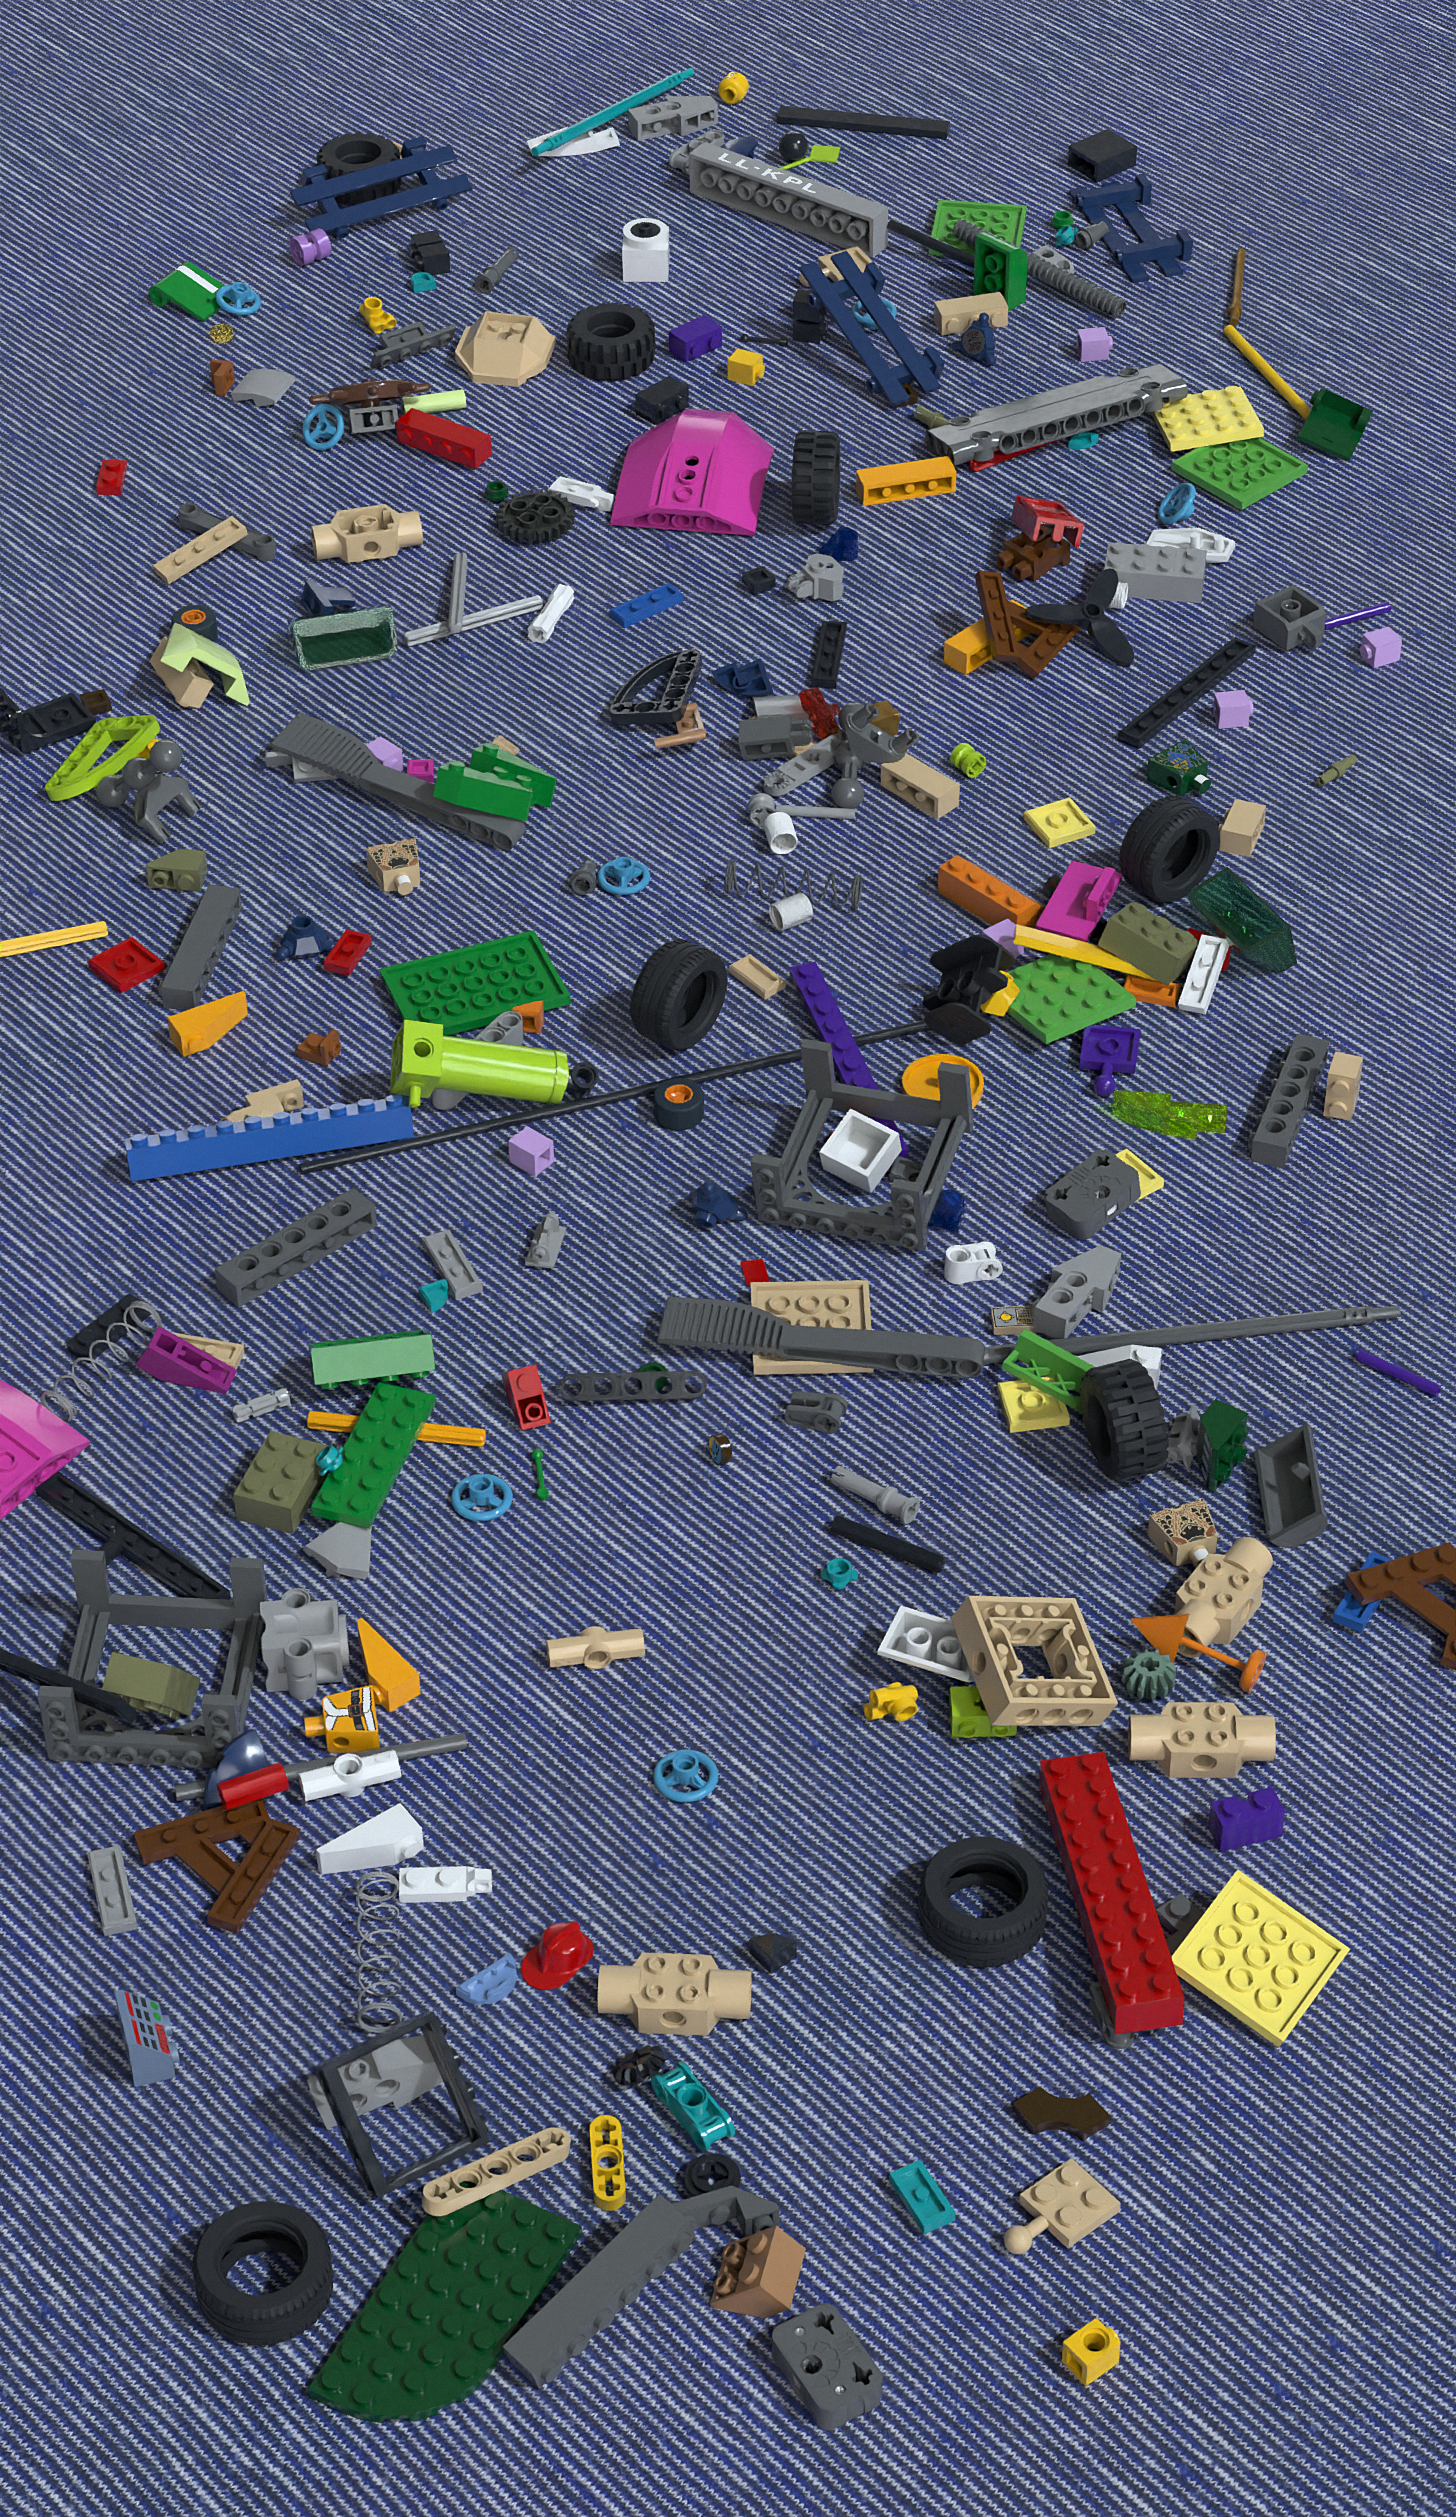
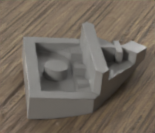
M339 1522L307 1544L303 1550L309 1557L314 1555L326 1568L325 1574L328 1577H331L335 1572L366 1580L370 1567L372 1526L368 1529Z

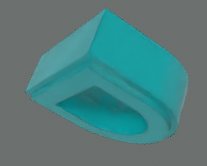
M418 272L410 278L411 288L414 293L436 289V282L429 273Z

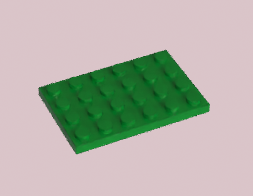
M534 930L379 969L380 979L402 1022L404 1020L442 1024L444 1036L487 1026L500 1014L512 1011L513 1007L531 1002L544 1001V1011L571 1004V996Z

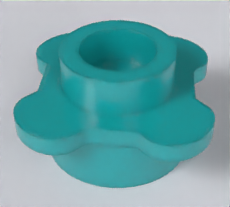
M1070 225L1059 229L1055 234L1058 240L1055 242V245L1064 244L1066 246L1072 243L1075 239L1074 234L1078 232V229H1072Z
M329 1444L317 1455L315 1463L321 1468L319 1471L321 1476L327 1471L330 1473L334 1472L343 1461L341 1455L342 1446L335 1448L332 1444Z
M835 1558L827 1564V1569L821 1571V1578L828 1580L834 1589L842 1590L850 1581L858 1579V1572L852 1569V1565L848 1560Z

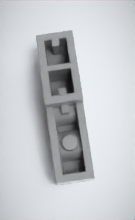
M666 96L664 102L628 109V129L638 141L677 132L681 136H685L718 124V104L711 96Z
M1099 1245L1052 1269L1051 1283L1041 1300L1037 1299L1031 1309L1034 1330L1055 1339L1068 1338L1091 1309L1103 1312L1119 1277L1121 1253Z
M423 2035L396 2039L365 2056L337 2068L358 2116L390 2102H393L397 2109L443 2083V2079ZM317 2076L308 2079L307 2082L315 2105L326 2128L329 2129L337 2126Z

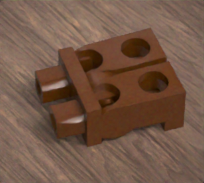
M1040 525L1037 541L1031 540L1024 532L1011 540L1005 541L1003 543V552L996 556V565L1001 570L1011 567L1014 578L1019 581L1029 578L1035 582L1039 579V575H1045L1057 564L1063 567L1070 563V542L1063 538L1058 542L1054 541L1051 537L1052 531Z

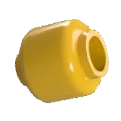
M738 72L726 74L718 86L719 96L728 104L741 102L749 89L748 80Z

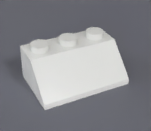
M900 1606L878 1649V1655L965 1682H975L952 1621Z

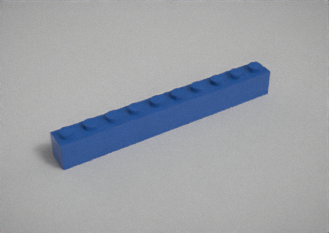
M394 1094L380 1100L362 1099L355 1104L335 1103L330 1105L329 1108L317 1109L309 1107L301 1110V1112L290 1114L288 1112H278L270 1117L251 1116L247 1117L244 1121L238 1122L225 1120L212 1126L193 1125L186 1130L180 1131L166 1129L154 1135L135 1134L128 1139H124L130 1179L131 1181L413 1138L414 1132L411 1107L409 1106L407 1096Z

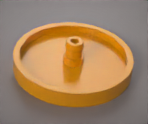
M928 1055L917 1059L904 1071L902 1077V1093L904 1095L940 1101L938 1079L940 1063L945 1062L968 1066L972 1108L979 1103L983 1095L984 1079L979 1068L969 1060L956 1055Z

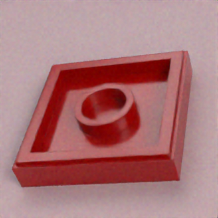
M133 937L88 960L89 968L120 993L165 970L164 962Z

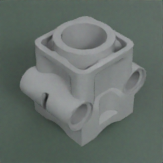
M294 1588L286 1591L282 1596V1600L260 1602V1616L266 1626L261 1641L263 1662L268 1667V1673L265 1677L267 1692L289 1691L293 1698L307 1700L317 1693V1684L344 1682L343 1666H350L346 1614L339 1615L337 1599L311 1602L310 1595L306 1590Z

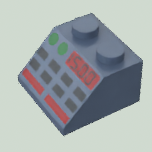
M124 1990L114 1991L121 2034L134 2086L138 2087L175 2078L174 2063L180 2062L176 2042L169 2043L167 2037L173 2035L169 2015L162 2016L159 2002Z

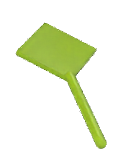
M813 145L809 157L780 167V169L788 170L809 161L837 163L840 147Z

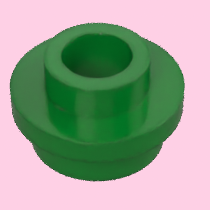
M1057 211L1051 219L1052 226L1057 230L1066 225L1072 227L1074 222L1071 213L1068 211Z

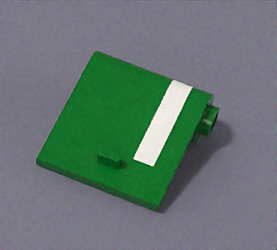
M187 261L150 287L148 293L155 305L164 307L173 301L200 321L205 322L222 309L216 301V293L225 285L195 264ZM223 296V300L227 304L231 302L229 298Z

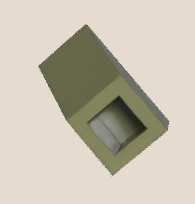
M178 849L147 863L148 887L201 892L208 873L206 851Z

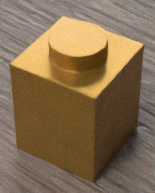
M887 700L872 704V706L875 705L878 708L879 716L870 721V723L890 736L897 735L898 723H900L898 710L893 708Z

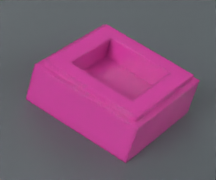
M408 760L407 774L429 783H434V760Z

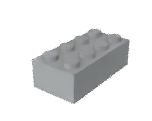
M1108 542L1104 570L1114 569L1118 575V582L1128 584L1127 597L1201 603L1207 550Z

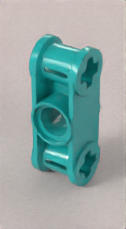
M684 2061L676 2063L673 2070L662 2076L656 2074L651 2078V2086L659 2101L666 2105L702 2152L709 2150L711 2144L723 2137L731 2138L735 2135V2127L727 2112L716 2103Z

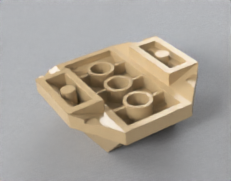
M485 312L472 326L465 327L455 350V360L468 373L472 382L519 387L526 382L527 378L536 376L546 369L556 345V336L550 334L535 316Z

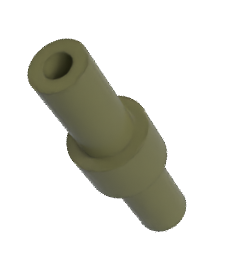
M1350 754L1342 761H1336L1331 764L1327 771L1316 779L1318 785L1324 786L1331 780H1337L1343 776L1346 770L1357 762L1356 756Z

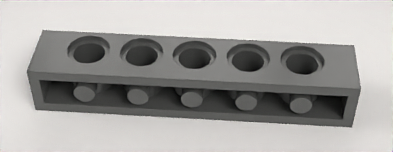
M1296 1034L1293 1044L1288 1043L1285 1052L1286 1061H1281L1278 1068L1277 1077L1279 1078L1273 1079L1270 1089L1271 1097L1266 1096L1264 1101V1114L1258 1115L1255 1126L1256 1133L1251 1132L1249 1137L1248 1149H1252V1162L1282 1169L1285 1168L1327 1064L1328 1040Z
M355 1188L348 1190L215 1268L217 1290L240 1308L377 1227L375 1205Z

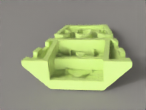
M174 623L160 661L183 672L192 657L220 671L225 694L248 706L250 701L242 670L233 654L226 648L194 631Z

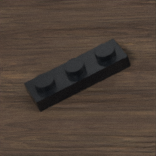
M127 1294L66 1342L67 1351L78 1358H90L89 1348L91 1344L96 1340L107 1341L108 1327L113 1323H124L126 1308L130 1307L132 1302L141 1300L131 1294ZM133 1308L141 1322L151 1315L149 1311L143 1308ZM128 1310L126 1314V1322L127 1324L136 1327L137 1324L132 1319L130 1311ZM124 1325L113 1326L109 1331L110 1342L116 1343L128 1333ZM101 1342L95 1344L92 1348V1358L95 1359L109 1348L108 1343Z

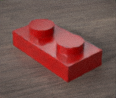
M109 459L102 461L96 486L97 495L122 494L127 472V460Z
M346 929L324 960V970L350 976L372 944L371 935Z

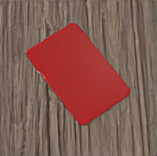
M763 1259L742 1261L740 1263L747 1286H751L750 1282H770Z

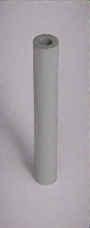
M776 806V812H783L789 816L855 819V809Z

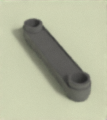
M192 503L181 505L178 511L181 528L184 530H194L201 534L225 520L198 509L197 505ZM246 528L248 535L231 545L255 555L260 561H271L276 557L277 548L274 537L269 534H260Z

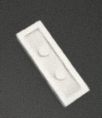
M1208 935L1201 936L1178 1002L1180 1010L1206 1014L1229 948L1228 939Z

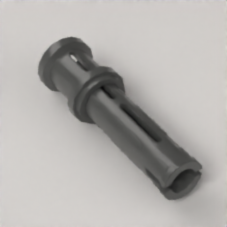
M507 248L493 265L487 266L483 270V274L476 277L475 286L478 291L488 294L494 289V285L501 282L503 273L519 258L518 251L512 255L516 250L515 248Z

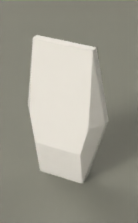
M1201 528L1153 530L1146 543L1150 546H1173L1175 548L1207 550L1206 563L1227 562L1235 548L1234 540Z

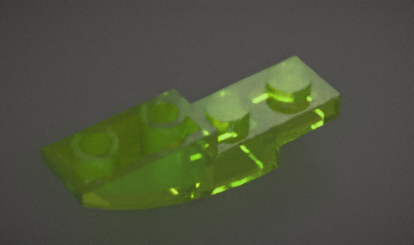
M1114 1090L1112 1115L1136 1127L1163 1135L1197 1139V1132L1225 1133L1227 1105L1170 1101L1171 1094Z

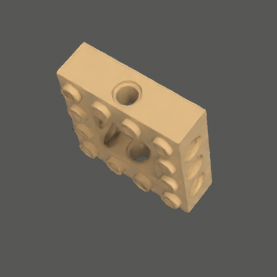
M968 1596L952 1616L951 1621L992 1725L1100 1726L1117 1706L1118 1702L1075 1598ZM1012 1646H1041L1054 1679H1044L1043 1676H1037L1036 1679H1019L1023 1672V1665L1021 1660L1017 1659Z

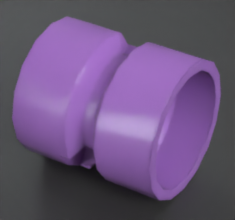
M318 228L308 232L306 235L301 234L290 239V252L294 261L299 266L312 263L314 259L320 260L331 255V244L323 229Z

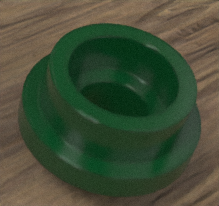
M501 481L488 483L484 491L486 499L494 503L502 502L509 495L505 483Z

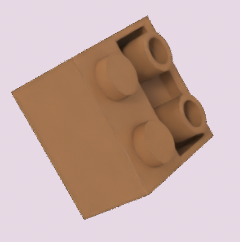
M777 2225L727 2244L722 2253L723 2259L718 2277L714 2282V2291L710 2305L716 2309L760 2318H767L789 2310L806 2248Z

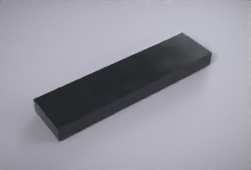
M822 621L811 677V687L836 689L847 633V622Z

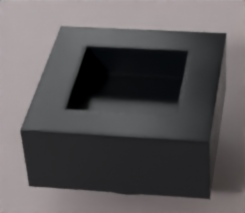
M764 566L742 573V581L754 594L776 587V578Z

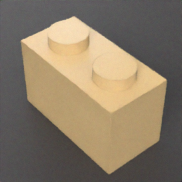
M1235 799L1231 809H1226L1224 824H1220L1218 827L1220 837L1219 851L1250 857L1264 828L1266 805Z
M1335 1052L1328 1072L1323 1116L1348 1121L1352 1120L1359 1096L1363 1057Z

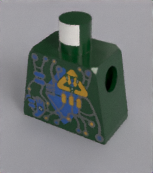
M1185 740L1148 759L1147 780L1178 796H1183L1193 789L1200 793H1205L1211 785V781L1207 778V760Z

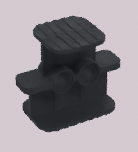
M984 934L967 937L931 955V965L942 972L939 989L925 995L922 1002L930 1010L925 1015V1023L947 1040L962 1045L990 1033L991 1024L979 1015L980 1007L988 1001L992 993L1007 987L1008 978L999 971L1010 968L1015 963V956L1001 944Z

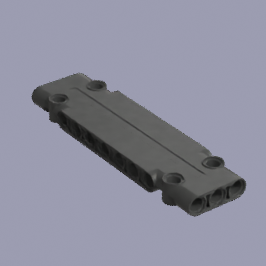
M1159 363L1140 369L1124 368L1118 372V375L1113 377L1107 375L1098 376L973 413L970 417H954L950 420V424L926 430L925 442L928 449L937 456H949L953 466L971 460L988 461L994 457V451L996 450L1010 454L1137 417L1143 411H1159L1163 408V402L1170 403L1186 398L1188 388L1182 377Z

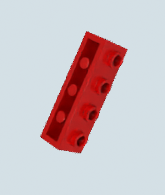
M411 408L396 421L397 442L410 447H415L474 469L478 468L492 455L491 435L414 408Z

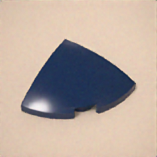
M761 658L738 668L734 662L712 671L717 683L729 693L746 698L763 697L774 693Z
M255 1729L242 1733L222 1749L221 1754L225 1757L219 1762L217 1770L210 1769L204 1789L205 1810L222 1806L216 1784L268 1767L260 1738ZM273 1794L262 1798V1800L274 1797L275 1795Z

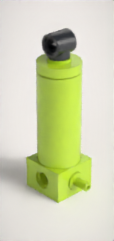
M404 1020L392 1041L390 1094L409 1096V1106L412 1108H418L420 1106V1098H429L434 1089L559 1104L565 1091L577 1099L587 1097L597 1084L599 1078L597 1069L590 1063L581 1062L574 1067L568 1066V1058L565 1051L444 1036L442 1024ZM577 1077L583 1078L587 1084L579 1082Z

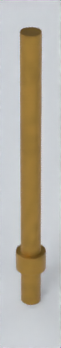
M1243 248L1237 250L1232 303L1229 305L1228 310L1230 325L1232 326L1239 324V318L1242 315L1243 309L1241 296L1246 251Z

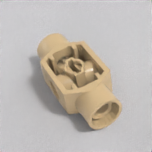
M386 504L337 511L331 523L311 526V540L316 560L340 557L350 563L377 558L385 559L390 556H396L400 548L423 544L422 526L418 511L398 513Z
M1240 1537L1225 1555L1208 1553L1176 1592L1174 1615L1190 1614L1183 1633L1184 1637L1207 1647L1210 1643L1229 1645L1261 1606L1262 1578L1273 1565L1271 1553L1261 1542L1251 1537ZM1182 1644L1179 1645L1177 1651L1179 1654L1189 1658H1196L1202 1654Z
M1168 1702L1160 1715L1129 1714V1760L1157 1761L1169 1778H1235L1245 1761L1275 1760L1276 1728L1273 1715H1243L1234 1703Z
M643 1952L633 1966L600 1965L598 2013L629 2014L639 2033L708 2036L720 2018L750 2019L752 1971L719 1969L711 1955Z

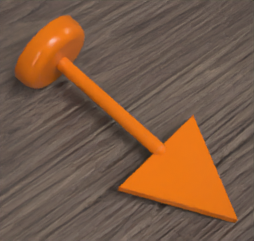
M1190 1614L1131 1618L1133 1624L1156 1650L1159 1649L1160 1655L1170 1656L1171 1663H1174L1179 1645L1182 1644L1242 1670L1239 1681L1241 1690L1250 1694L1255 1687L1266 1661V1652L1259 1649L1254 1650L1247 1662L1244 1663L1183 1636Z

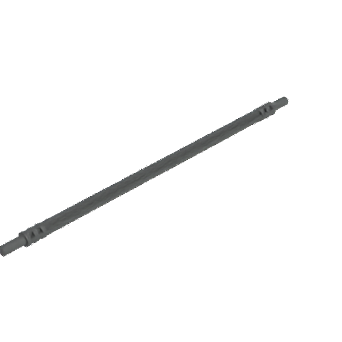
M1399 1305L1379 1308L1363 1306L1047 1341L1073 1355L1127 1345L1152 1347L1372 1323V1320L1400 1317L1401 1312ZM1016 1344L985 1346L983 1365L1004 1362L1015 1350Z

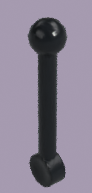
M745 333L740 336L741 341L744 343L755 341L779 344L782 347L788 345V339L752 337Z

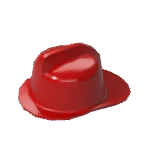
M578 1922L554 1923L548 1926L542 1933L540 1941L522 1960L521 1973L529 1986L538 1990L559 1988L592 1959L594 1952L592 1941L580 1930Z

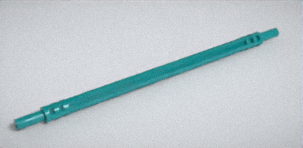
M688 68L680 73L675 72L657 83L544 139L543 143L532 148V154L538 156L545 151H552L626 113L628 109L635 108L681 85L684 80L694 75V70Z

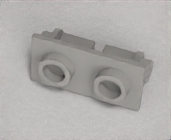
M547 1213L542 1218V1224L538 1223L525 1265L554 1269L567 1227L559 1226V1220L555 1213Z
M1191 1405L1189 1413L1183 1412L1175 1417L1170 1432L1171 1438H1168L1169 1446L1167 1450L1169 1454L1166 1461L1168 1463L1183 1461L1186 1469L1190 1468L1192 1459L1197 1453L1200 1416L1195 1405Z

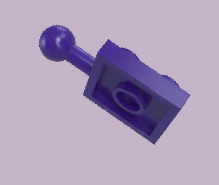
M1094 1024L1084 1029L1079 1068L1101 1070V1075L1095 1079L1093 1085L1098 1095L1106 1097L1115 1091L1116 1082L1112 1077V1072L1135 1074L1141 1029Z

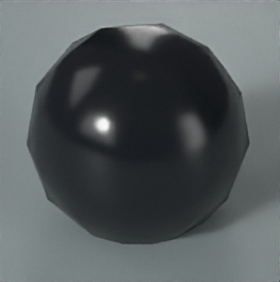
M793 131L781 137L779 152L785 160L790 162L800 161L808 153L809 144L802 133Z

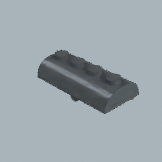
M1306 1423L1265 1447L1254 1451L1266 1534L1270 1536V1541L1279 1547L1290 1548L1302 1545L1319 1536L1327 1527V1515L1325 1513L1313 1431L1310 1425Z

